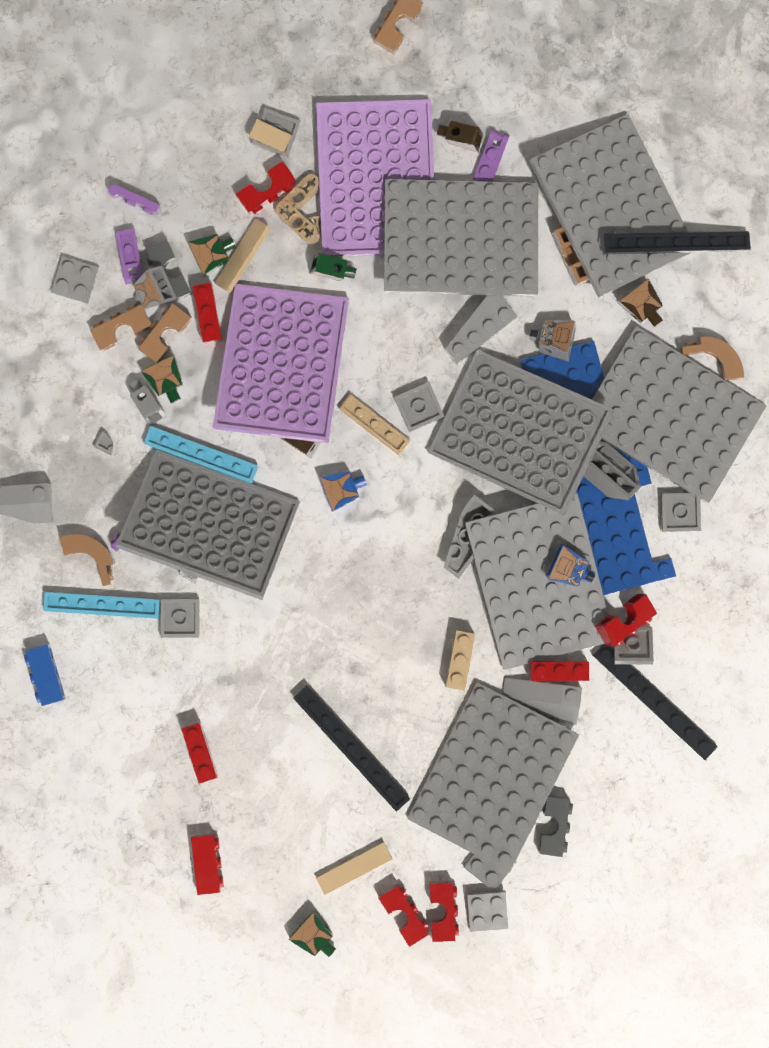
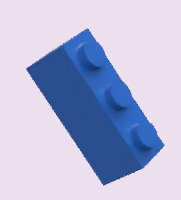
M50 644L27 650V655H24L26 665L31 668L32 673L29 676L32 685H36L37 692H35L37 703L45 706L65 700L66 697Z

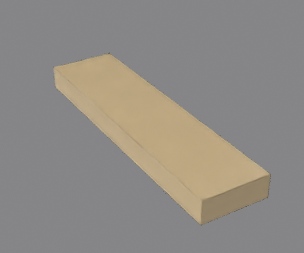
M256 219L253 221L214 284L231 293L271 228Z
M349 394L338 408L398 456L411 441L352 394Z
M382 842L316 877V880L324 895L393 859L385 843Z

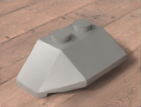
M600 441L585 471L584 477L607 497L629 500L641 488L636 467L608 443Z

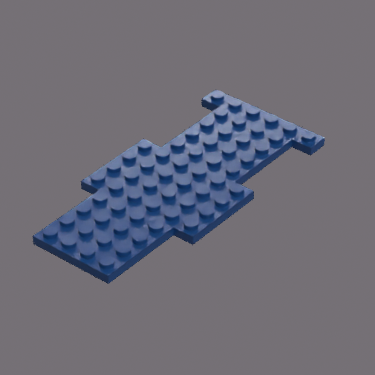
M595 341L572 346L569 362L546 354L520 360L523 370L591 400L604 380ZM610 445L636 467L641 486L652 484L648 467ZM583 476L576 492L580 501L603 595L676 577L672 558L657 562L652 561L635 494L629 500L609 498Z

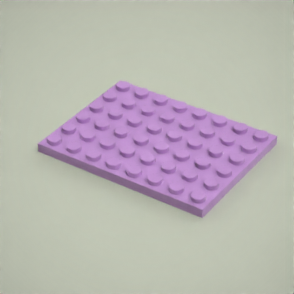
M431 99L316 103L322 253L330 256L384 254L385 179L434 180Z
M236 284L213 429L329 443L349 298Z

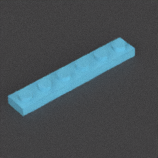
M150 426L144 442L145 445L251 484L258 469V465Z
M45 592L43 611L159 619V599Z

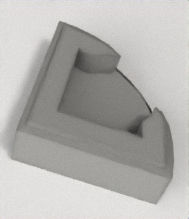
M102 430L94 447L112 455L113 442L111 437Z

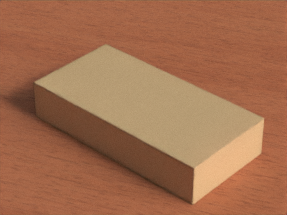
M258 119L249 135V138L283 154L292 135Z

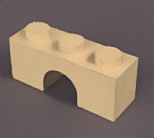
M455 631L446 681L447 688L465 691L475 633Z

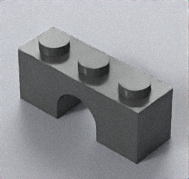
M167 240L146 249L148 253L145 255L149 266L153 265L154 268L163 266L165 271L166 266L176 260ZM183 275L177 278L167 276L177 298L170 301L171 304L192 295Z
M548 797L545 803L544 816L555 818L558 827L552 834H541L539 854L563 857V853H567L568 842L565 841V836L570 832V822L567 821L568 814L572 815L573 803H570L569 798Z

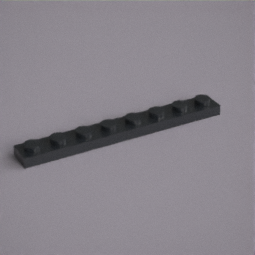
M749 231L617 233L601 235L603 254L748 252L751 250Z
M603 643L592 655L703 760H706L717 749L718 746L630 664H614V649L610 645Z
M308 685L293 697L299 706L396 812L410 800V797Z

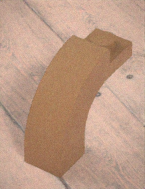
M699 337V345H696V342L685 343L684 347L680 348L681 354L684 356L704 353L716 358L721 366L724 381L744 378L743 365L739 355L729 344L718 338Z
M82 534L60 536L65 556L76 553L90 555L98 565L102 586L112 585L111 581L114 580L112 569H108V566L115 565L110 551L103 543L93 537Z

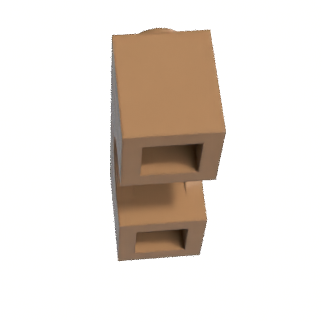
M394 0L393 4L395 7L392 12L388 11L383 19L385 21L383 27H378L373 36L375 37V44L395 55L404 40V35L396 30L395 24L400 19H408L414 23L424 7V2L421 0Z
M563 227L555 230L552 233L574 285L577 286L589 281Z
M133 304L127 308V312L120 314V312L110 316L111 320L105 323L100 321L93 325V329L90 332L101 352L119 344L115 336L118 327L128 325L132 328L134 334L137 335L152 326L142 305Z
M172 304L171 307L169 305L166 306L161 313L163 315L159 322L156 320L150 327L151 333L147 337L144 335L138 343L140 346L138 350L155 363L161 361L169 350L168 347L162 344V333L167 329H174L182 334L192 321V318L175 304Z

